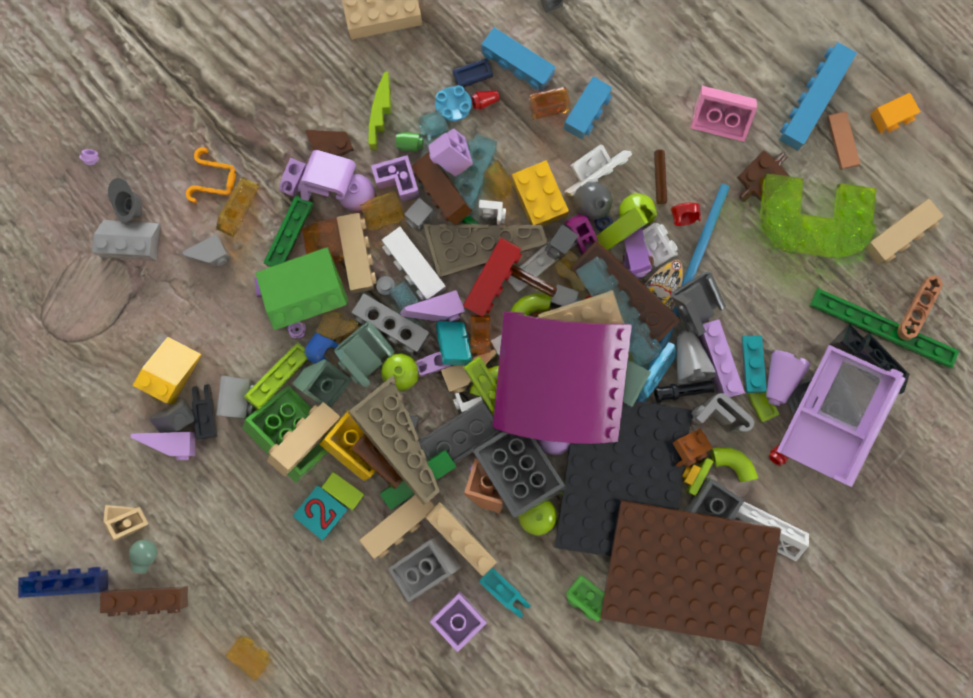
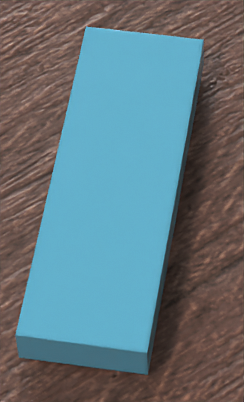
M669 342L649 371L651 373L640 392L642 397L647 399L676 359L675 344Z

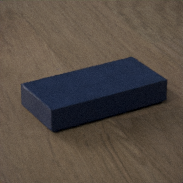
M487 58L452 70L457 86L459 85L463 88L493 77Z

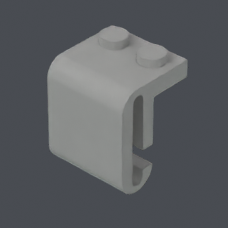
M723 393L709 397L699 407L696 406L691 413V423L693 425L702 424L709 415L722 425L731 424L735 421L740 426L732 427L731 433L747 432L754 426V419Z

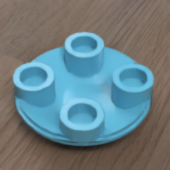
M462 86L447 87L436 94L435 108L443 119L459 121L469 114L472 101Z

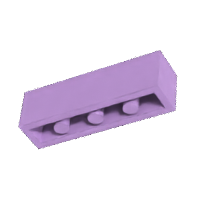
M720 320L703 324L706 332L699 336V339L716 370V376L713 380L718 394L723 393L728 397H733L745 393Z

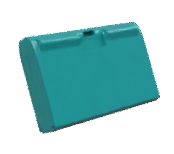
M438 321L436 323V332L442 364L467 365L472 362L473 357L466 324L463 322Z

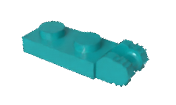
M493 567L478 581L507 609L509 608L519 618L523 616L522 612L512 605L516 599L525 608L529 609L531 607V604L521 596V593Z

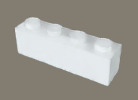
M401 227L382 239L384 244L382 249L388 256L392 255L395 261L393 263L399 271L403 269L406 273L405 279L411 286L413 284L418 289L416 293L422 301L437 297L446 290L444 283Z

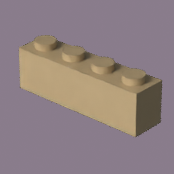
M929 198L865 245L864 248L877 264L883 261L888 263L896 257L894 253L898 250L903 252L910 247V241L913 239L917 241L925 235L924 231L926 229L932 230L939 225L938 220L943 217V214Z
M359 213L337 217L350 291L352 294L375 290L374 284H377L375 272H371V266L374 264L372 254L368 255L367 250L370 247L368 236L364 234V229H367L365 218H361Z
M324 402L319 406L315 405L309 411V416L306 419L302 418L298 421L293 432L288 431L283 436V442L280 445L275 444L268 453L270 455L267 462L284 477L328 434L341 418Z
M414 495L359 541L373 559L377 556L381 559L390 552L388 547L393 543L397 546L405 539L404 534L408 531L412 534L420 527L419 522L425 518L428 521L426 514L435 505L431 500L423 505Z
M441 502L426 514L428 521L482 576L497 563L485 547Z

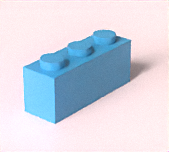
M593 76L566 119L563 129L580 139H583L585 135L589 136L594 127L592 125L595 119L599 120L603 113L601 108L604 104L608 105L613 96L610 94L612 87Z

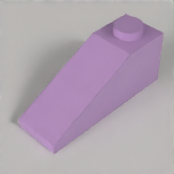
M457 290L406 306L400 314L403 317L455 322L460 319L465 310Z
M195 433L131 434V438L168 456L177 457L176 460H189V456H195Z

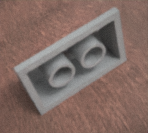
M103 220L94 233L92 253L101 258L157 261L161 224Z

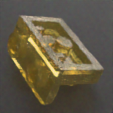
M395 191L360 204L370 231L381 229L390 223H398L405 218Z
M242 635L236 639L234 645L225 655V657L255 681L272 661L267 651L262 648L258 649L251 638Z

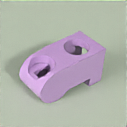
M290 158L282 176L279 191L295 197L307 165Z
M440 352L415 361L418 366L419 377L427 376L453 366L442 364Z

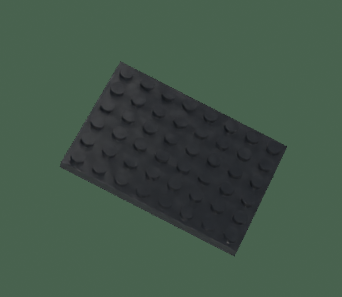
M636 401L632 407L623 402L618 442L570 443L564 477L566 489L562 491L554 547L611 556L621 500L679 510L683 482L682 474L684 473L685 465L677 467L676 464L682 461V458L673 442L689 434L692 410Z

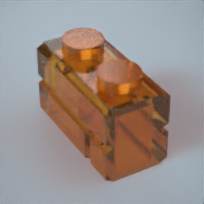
M566 87L532 94L529 97V106L533 120L556 115L559 112H569L571 103Z

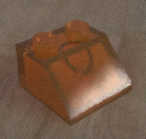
M337 218L317 221L302 229L306 254L328 247L334 262L344 260Z

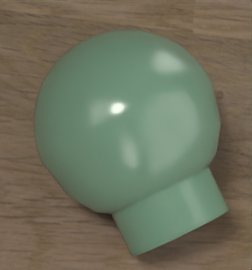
M139 540L130 547L131 571L147 573L148 567L157 557V548L153 542Z

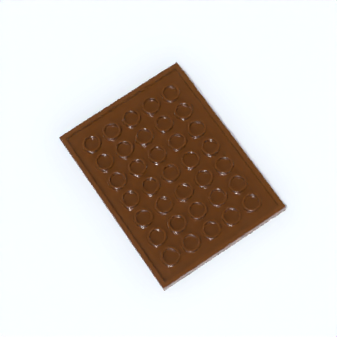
M621 500L600 618L759 646L781 529L774 526Z

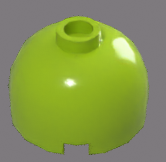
M632 193L623 199L619 206V218L634 207L639 206L648 221L643 227L653 223L655 216H657L655 203L645 194Z
M402 353L393 354L383 363L381 369L382 380L386 382L394 376L398 392L408 391L418 382V366L415 363V359Z
M548 500L518 516V519L526 532L531 535L540 536L547 534L553 529L557 520V512L552 502Z

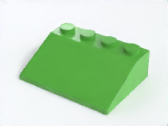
M328 247L255 273L265 309L274 330L345 306L349 301Z
M288 385L271 398L260 410H256L247 417L242 429L270 455L268 453L275 444L280 445L283 442V436L288 431L293 432L298 421L302 418L306 419L312 408ZM318 443L287 475L297 483L329 452Z

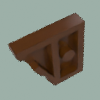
M305 131L313 150H319L336 156H342L354 151L346 132Z

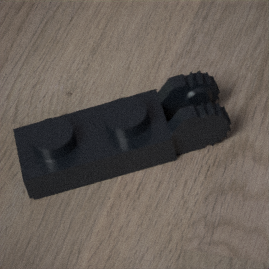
M209 384L204 385V400H200L199 388L197 386L192 387V409L197 440L218 437L212 392Z

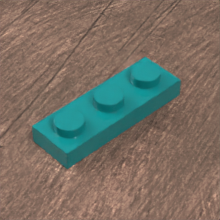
M742 336L745 392L766 393L762 336Z

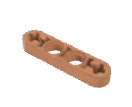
M932 275L926 278L919 287L898 327L897 332L901 339L910 340L918 335L943 287V282L938 276ZM930 282H933V283H934V284H933L934 288L931 289L930 291H927V290H929L930 287H931V283H930ZM921 296L927 297V305L920 301ZM913 311H917L920 314V320L913 318ZM913 324V326H911L909 329L910 334H907V330L905 328Z

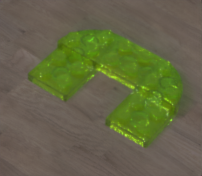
M775 174L764 175L760 213L761 225L765 235H768L773 242L772 244L778 249L791 254L800 253L840 259L860 252L871 241L876 229V224H873L877 188L838 184L834 218L800 214L804 178Z

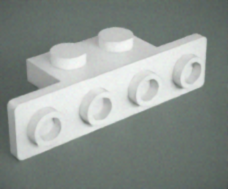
M597 146L570 165L579 181L564 192L566 195L574 196L580 186L582 187L589 181L598 182V178L602 175L606 176L617 165L626 163L632 155L631 151L624 150L610 159L604 146Z

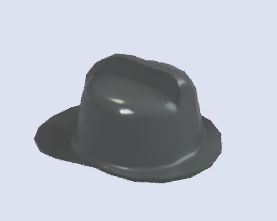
M122 178L113 179L108 187V197L117 218L121 222H128L134 217L142 216L143 203L141 197L132 192L128 183Z

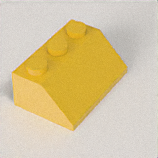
M346 412L319 445L360 479L365 481L373 475L374 471L350 450L364 432Z

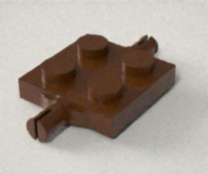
M763 150L737 177L746 189L739 196V199L745 202L752 195L757 197L762 203H765L790 177L781 166L784 160L788 158L787 155L781 152L776 159H773Z

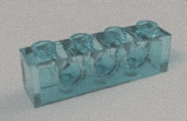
M477 134L474 140H470L468 145L473 165L457 175L454 184H457L456 188L459 192L463 188L470 190L468 194H462L461 192L460 194L472 210L475 207L497 149V141ZM477 154L483 156L481 160H476L473 157ZM470 171H474L477 173V175L475 177H469L467 173Z

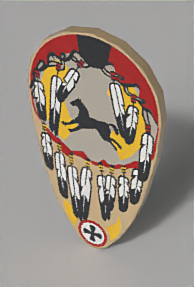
M673 260L665 264L645 283V286L671 310L675 306L671 294L681 287L683 280L682 263L679 260Z

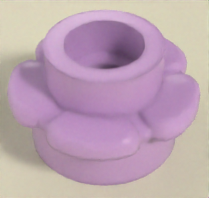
M91 149L82 150V155L79 156L83 163L87 165H94L99 160L98 152Z
M301 321L288 325L289 335L292 338H302L305 335L307 328Z

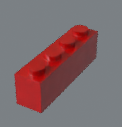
M500 237L463 304L464 307L482 317L485 313H490L494 306L491 303L495 296L499 297L503 290L502 282L504 280L508 281L513 272L510 270L513 263L517 264L522 256L519 253L520 247Z

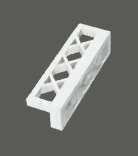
M746 502L742 504L733 519L738 518L744 522L779 527L781 529V542H779L777 552L794 561H797L809 547L808 533ZM794 546L798 550L796 553L787 550V547Z

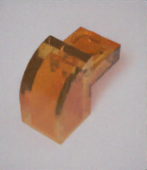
M471 315V353H490V315H484L483 317Z

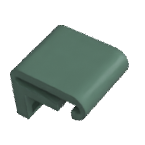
M370 321L363 324L335 349V353L340 359L338 364L344 371L349 370L352 373L351 379L357 385L361 383L364 388L370 384L367 376L383 364L381 359L386 355L390 358L395 351Z

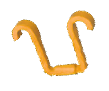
M200 147L194 152V159L202 166L230 169L231 171L228 174L227 189L225 191L196 185L190 186L186 190V197L194 204H198L197 200L192 198V193L195 191L228 196L232 193L236 178V169L233 165L201 160L200 155L203 153L207 154L209 151L205 147Z

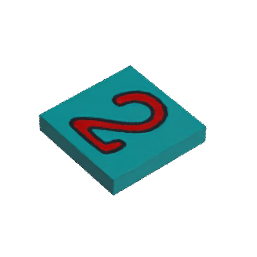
M317 485L294 513L293 517L323 541L348 509Z

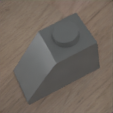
M182 397L149 417V420L159 433L179 431L192 423L194 416L193 410Z

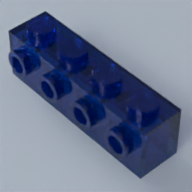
M89 567L88 571L82 572L81 568L68 569L67 573H61V569L48 570V574H41V571H30L27 576L18 577V598L99 593L108 590V570H101V567Z

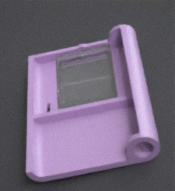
M829 345L777 452L852 487L905 381V378L902 377L903 373L895 369H891V371L883 370Z

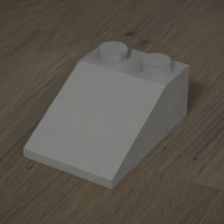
M439 534L389 567L388 570L409 603L459 570L461 566L441 534Z

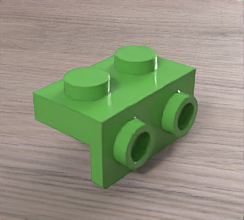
M580 574L566 591L567 601L573 607L582 609L583 614L589 620L594 619L599 622L604 592Z

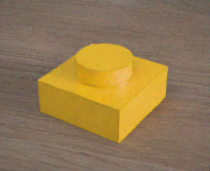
M695 464L687 468L685 467L682 474L683 483L692 485L701 468Z

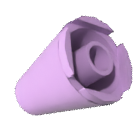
M773 351L766 398L769 399L768 403L779 407L780 404H785L809 370L811 363L801 357L799 360L794 357V354L788 352Z

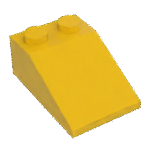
M167 337L141 369L132 386L167 404H172L176 402L202 354Z

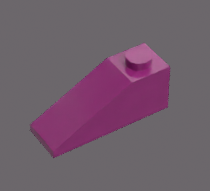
M577 214L564 222L565 227L578 235L574 243L582 256L598 240L588 218L582 214Z

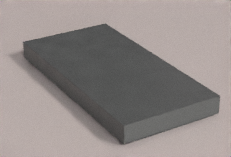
M481 400L418 442L421 449L424 450L428 461L446 450L453 462L457 463L471 454L474 449L503 431L493 428L494 417L483 400Z

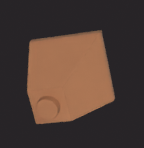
M475 459L464 495L479 507L500 513L503 499L479 460Z

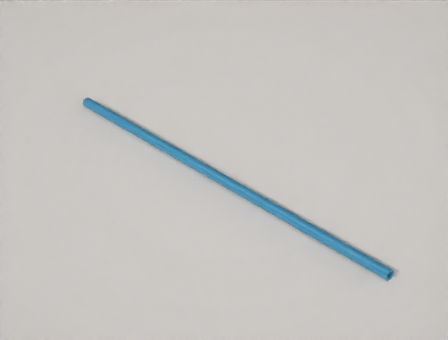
M726 184L720 185L681 286L695 277L730 187ZM675 305L672 311L679 317L680 314ZM674 328L657 344L647 369L648 371L669 343ZM639 394L636 401L645 402L646 398Z

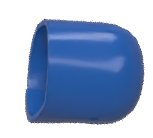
M315 332L306 345L304 353L306 358L314 364L324 359L330 362L324 357V353L330 347L336 349L339 344Z

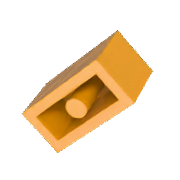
M908 93L876 108L870 116L881 134L885 131L889 133L895 131L902 123L905 125L910 124L916 120L915 116L921 111L911 93Z

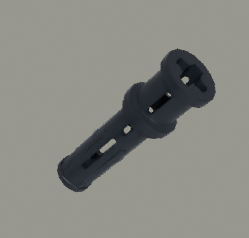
M712 380L679 386L674 383L665 387L656 386L654 389L655 400L657 403H661L663 400L670 399L676 401L679 397L714 393V383Z

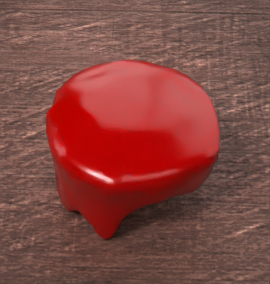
M680 203L671 208L675 226L690 225L695 223L696 220L701 221L699 203Z

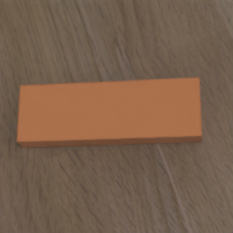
M847 112L828 115L826 118L840 170L859 166L860 160Z

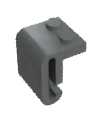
M710 272L700 274L671 294L685 327L690 332H694L699 336L706 332L702 323L714 316L712 310L718 307L722 311L726 307L714 277Z

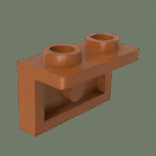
M701 428L673 442L682 458V461L676 464L677 467L685 465L687 468L707 457L706 452L713 449Z

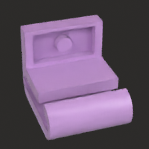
M314 150L299 183L298 191L301 192V199L309 201L312 192L328 197L330 191L337 193L336 199H344L356 168L355 162L347 158Z

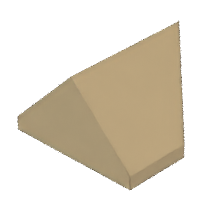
M105 505L103 524L112 541L124 539L148 525L140 507L131 508Z

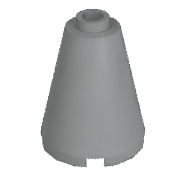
M689 330L680 332V335L677 336V380L679 385L691 384L693 381L698 380L705 382L714 378L716 370L696 333Z

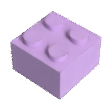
M459 591L431 618L430 623L458 652L487 624V620Z

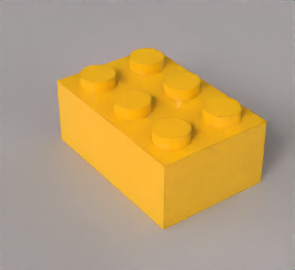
M547 160L511 175V182L530 225H542L544 227L567 217L569 210Z

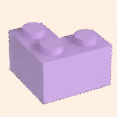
M454 128L428 145L429 156L432 162L439 164L446 172H450L455 177L473 165L465 137Z
M408 155L371 165L379 190L397 185L402 202L420 197Z

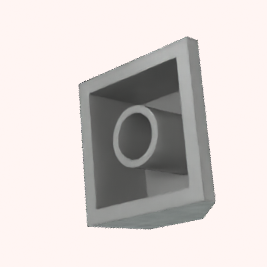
M221 376L217 415L226 418L246 419L253 414L254 406L244 399V395L254 386V381Z

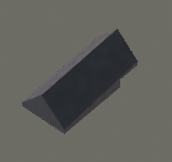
M849 324L829 344L883 370L891 371V369L900 371L903 373L902 377L905 378V381L898 394L905 392L910 374L870 333L862 337ZM857 368L876 385L878 384V377Z

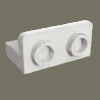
M480 200L479 216H483V219L493 220L495 217L497 218V225L505 224L506 208H502L503 202Z
M653 223L643 230L646 247L652 253L655 267L678 255L676 251L678 248L673 240L670 241L666 235L668 232L663 224Z

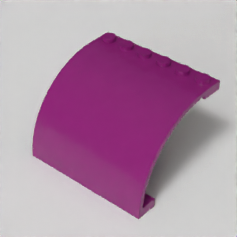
M504 312L493 428L522 437L553 442L582 444L618 442L632 325L560 321L525 316L523 312Z

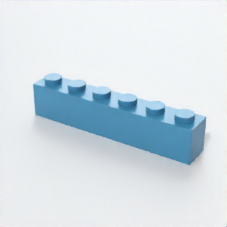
M839 42L833 48H828L824 55L826 60L824 63L820 62L815 70L817 73L816 77H812L806 85L809 89L799 97L797 101L800 103L797 108L794 107L788 117L791 118L789 123L785 122L780 130L782 135L779 138L781 142L797 151L804 145L857 52Z

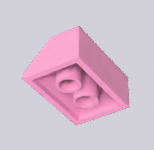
M702 86L690 128L745 142L757 110V101L754 98Z

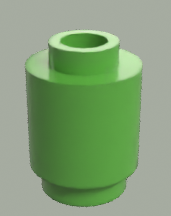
M397 133L396 148L409 152H419V149H423L424 138L420 136V133Z

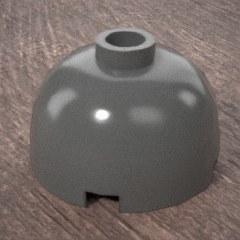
M589 181L577 189L573 204L578 214L586 216L588 220H598L609 213L612 207V195L606 186L598 182Z

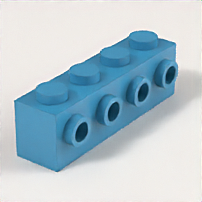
M493 27L481 44V52L484 57L489 60L493 59L502 69H508L516 78L525 80L535 90L543 91L555 74L556 67L495 27Z

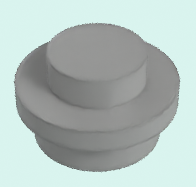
M383 276L378 279L376 288L380 294L390 295L395 290V282L391 277Z

